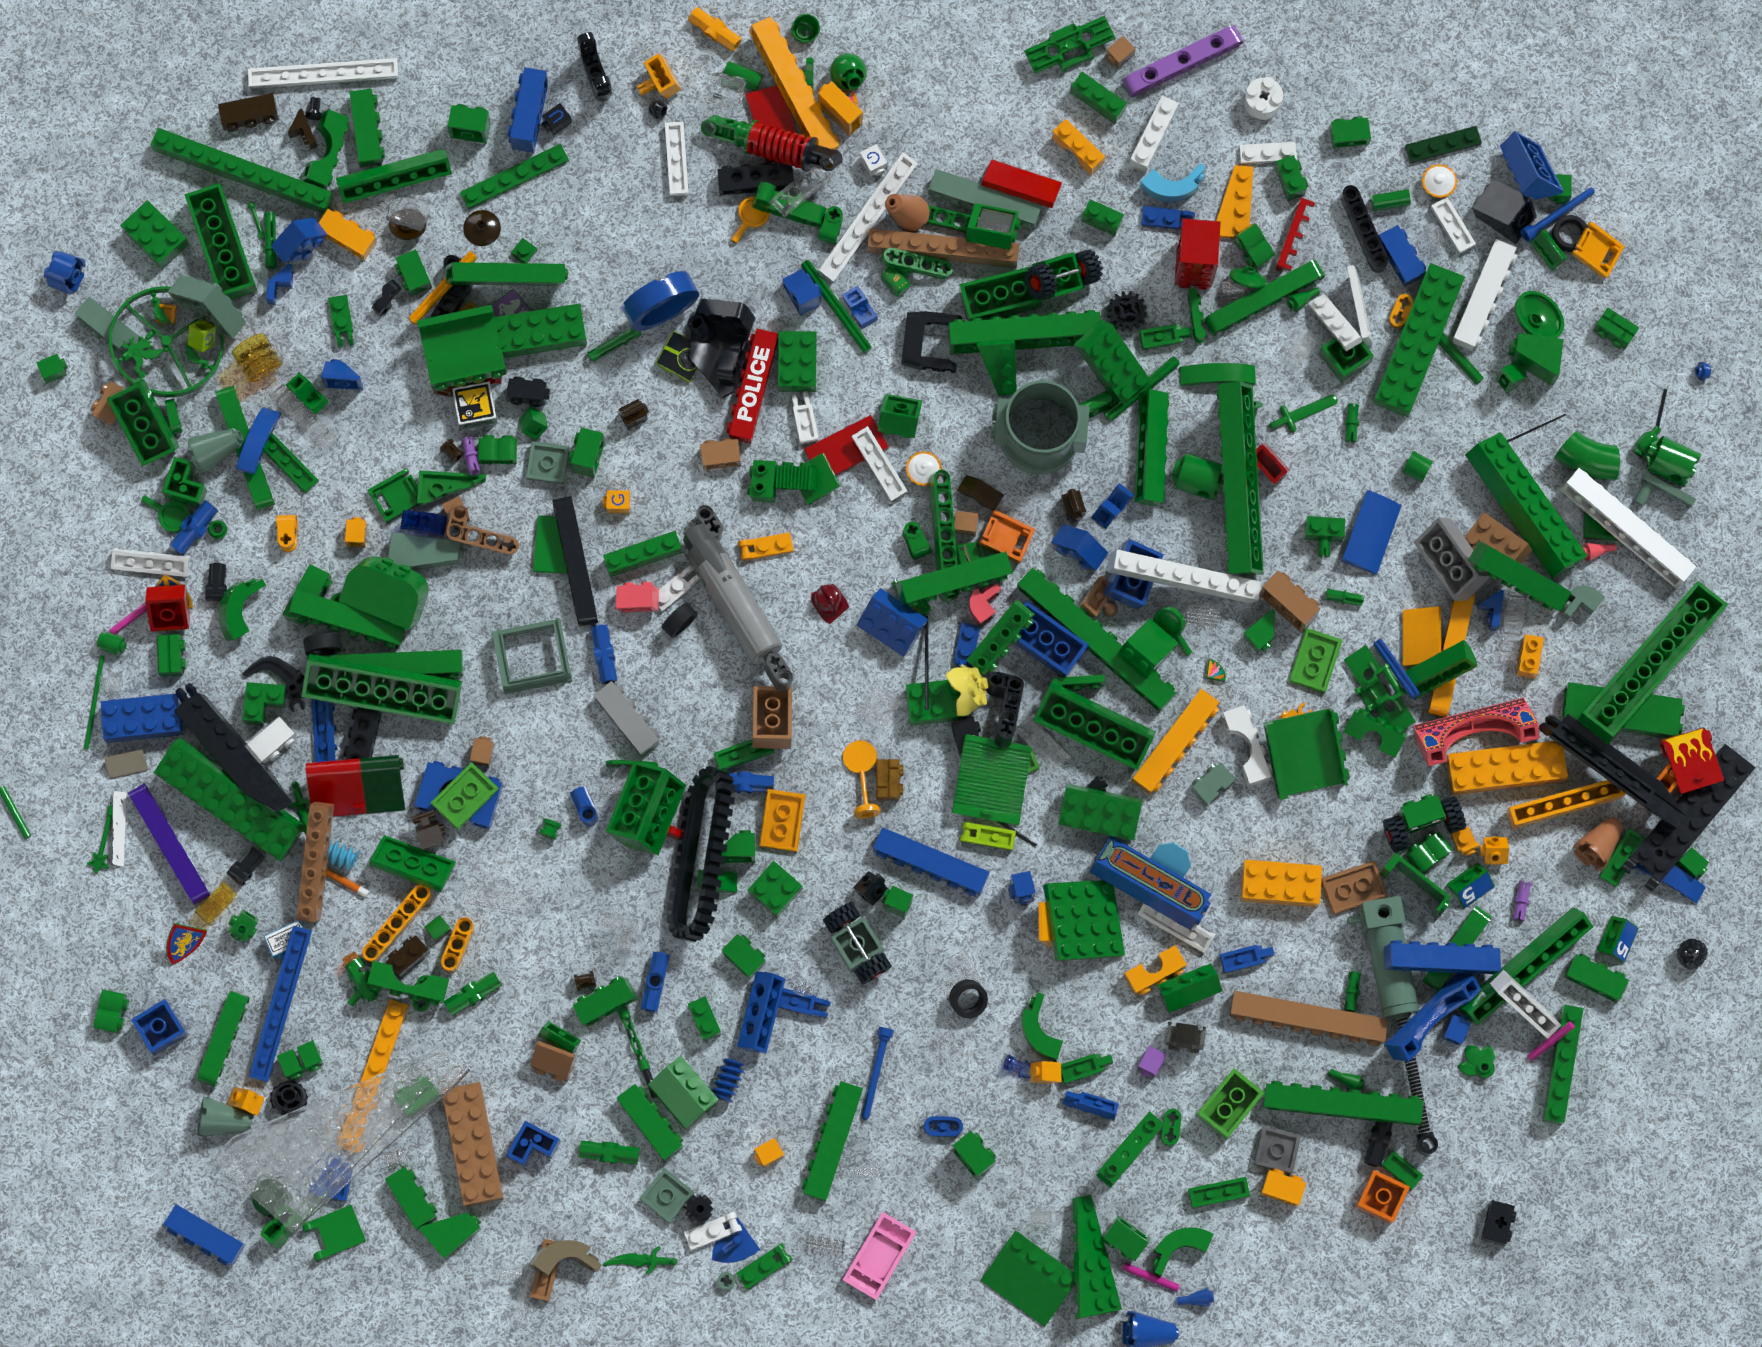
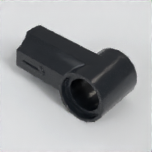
M209 564L208 584H206L205 588L206 601H221L227 591L225 584L226 564Z
M252 846L240 861H236L229 868L227 875L242 887L246 884L244 882L252 877L254 870L266 857Z

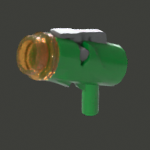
M356 952L345 956L342 959L344 962L343 966L347 970L350 982H353L355 985V993L347 1003L354 1007L361 997L363 1001L368 1000V1002L377 999L379 992L372 991L370 986H366L370 966Z

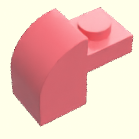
M997 583L993 586L990 584L982 590L983 594L978 589H975L970 597L969 612L978 626H982L995 616L996 612L988 602L1001 593V588Z

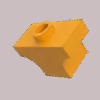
M233 1087L227 1105L258 1116L265 1097L248 1089Z

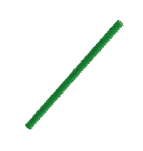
M100 655L84 749H89L105 658L103 655Z

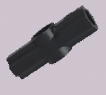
M1375 1121V1125L1371 1129V1137L1368 1140L1369 1146L1364 1159L1365 1164L1378 1168L1381 1167L1385 1150L1388 1148L1392 1136L1391 1128L1393 1123Z

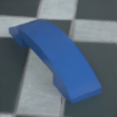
M265 407L260 410L248 433L236 470L255 475L261 461L262 452L272 430L277 425L281 412Z
M1639 863L1634 868L1645 875L1653 876ZM1676 866L1661 881L1696 904L1706 888L1698 880Z

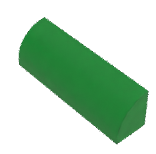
M1462 640L1406 670L1405 673L1420 692L1419 696L1414 700L1476 668L1477 661L1470 646L1465 640Z

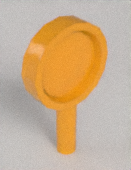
M754 196L745 198L739 206V218L742 224L731 238V241L736 244L748 227H761L770 217V213L752 207Z

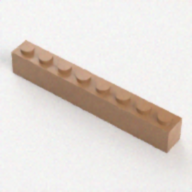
M870 228L867 253L882 254L887 248H896L952 262L1017 268L1019 244L1012 243L1010 250L967 242L966 238Z
M1240 991L1233 992L1229 1016H1232L1235 1021L1244 1022L1245 1019L1253 1020L1252 1023L1256 1025H1264L1265 1022L1272 1024L1271 1027L1283 1029V1026L1291 1027V1031L1294 1032L1308 1030L1311 1035L1321 1036L1324 1033L1329 1034V1038L1332 1039L1349 1038L1348 1041L1353 1043H1360V1040L1367 1041L1368 1045L1379 1047V1044L1385 1042L1388 1019Z

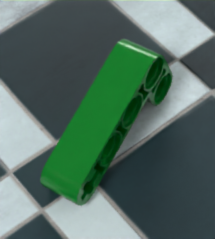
M767 182L759 183L752 203V207L757 210L817 228H821L827 211L822 205L775 191V186Z

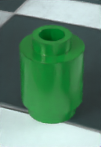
M101 632L97 640L98 648L118 656L121 652H125L127 646L124 637L109 632Z

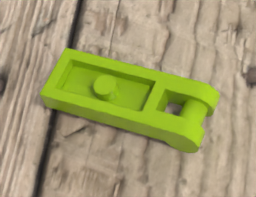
M963 822V835L960 836V842L1013 851L1016 831ZM972 830L977 831L976 837L970 836Z

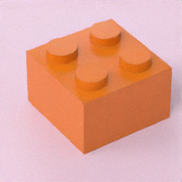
M1373 1170L1355 1208L1391 1225L1394 1223L1410 1187Z

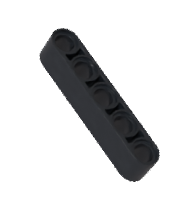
M1348 185L1343 189L1341 202L1370 269L1375 273H1381L1386 269L1388 256L1358 188ZM1351 193L1353 194L1354 198L1349 199L1346 197L1345 194ZM1353 210H1359L1361 215H1355ZM1360 227H1367L1369 231L1363 232L1360 230ZM1373 243L1376 248L1370 249L1367 244ZM1381 260L1383 265L1378 266L1374 261Z

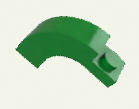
M252 578L245 583L244 581L236 582L223 595L219 605L218 618L226 641H234L249 632L242 616V607L245 600L251 594L266 586L263 579L255 580V578Z
M1037 992L1036 997H1031L1029 1008H1032V1011L1025 1008L1023 1010V1034L1029 1046L1036 1053L1057 1062L1063 1041L1046 1035L1040 1028L1038 1015L1045 994Z
M1193 1227L1181 1228L1171 1232L1163 1238L1154 1253L1161 1257H1156L1152 1268L1155 1269L1153 1274L1161 1277L1170 1255L1179 1248L1189 1247L1205 1254L1214 1234Z

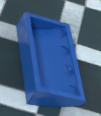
M1367 490L1341 562L1377 575L1402 505Z

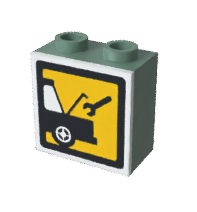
M483 381L474 385H464L452 389L460 430L498 423L490 382Z

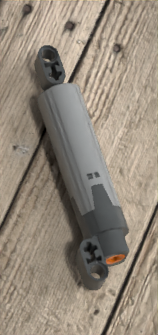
M702 505L696 512V526L684 533L683 542L689 550L686 555L687 559L751 663L760 664L766 662L764 670L776 690L786 692L791 687L793 674L783 657L777 654L783 646L782 642L719 542L723 533V526L710 506ZM701 515H706L708 518L704 519ZM784 678L788 682L783 683L779 679Z

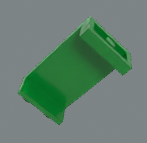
M1395 853L1382 869L1380 875L1386 878L1394 867L1397 868L1440 903L1431 916L1435 917L1437 913L1441 916L1450 905L1448 900L1451 896Z

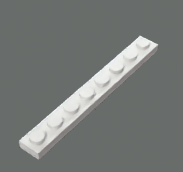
M397 58L248 69L249 89L399 78Z
M904 152L898 156L817 272L830 282H834L869 233V229L873 227L886 209V198L898 192L918 164Z

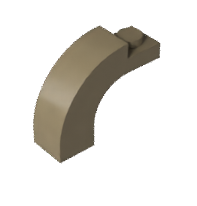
M564 1240L543 1247L535 1254L528 1266L542 1276H549L555 1265L564 1258L576 1260L591 1272H598L602 1264L598 1262L599 1259L593 1254H586L590 1246L579 1241Z

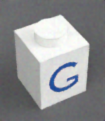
M877 144L860 152V159L870 177L873 175L880 176L885 172L887 162Z

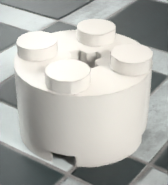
M1271 77L1258 78L1252 81L1247 87L1244 97V107L1248 114L1260 120L1274 117L1279 111L1283 100V91L1280 85Z

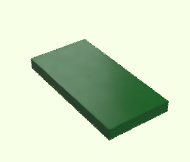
M386 835L382 837L369 862L371 867L438 892H442L456 864L455 861Z

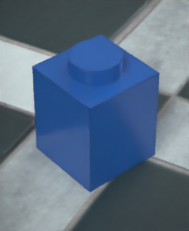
M1453 1015L1442 1039L1461 1046L1471 1022L1467 1021L1468 1018L1463 1015Z

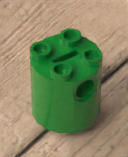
M1662 436L1660 439L1650 443L1646 450L1645 457L1648 462L1646 470L1685 487L1689 478H1692L1696 472L1694 465L1698 463L1701 454Z
M1186 453V455L1175 462L1171 476L1176 487L1175 489L1209 500H1216L1223 477L1221 473V466L1223 464Z

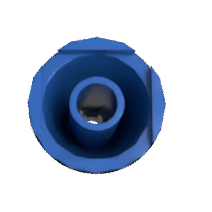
M1127 1311L1125 1314L1128 1320L1123 1322L1122 1341L1127 1347H1156L1173 1344L1179 1337V1329L1176 1328L1174 1323L1135 1311Z

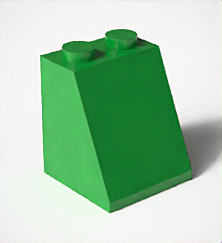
M1518 333L1516 338L1512 339V344L1509 345L1508 355H1511V362H1517L1519 366L1522 365L1529 373L1549 385H1554L1560 374L1564 339Z

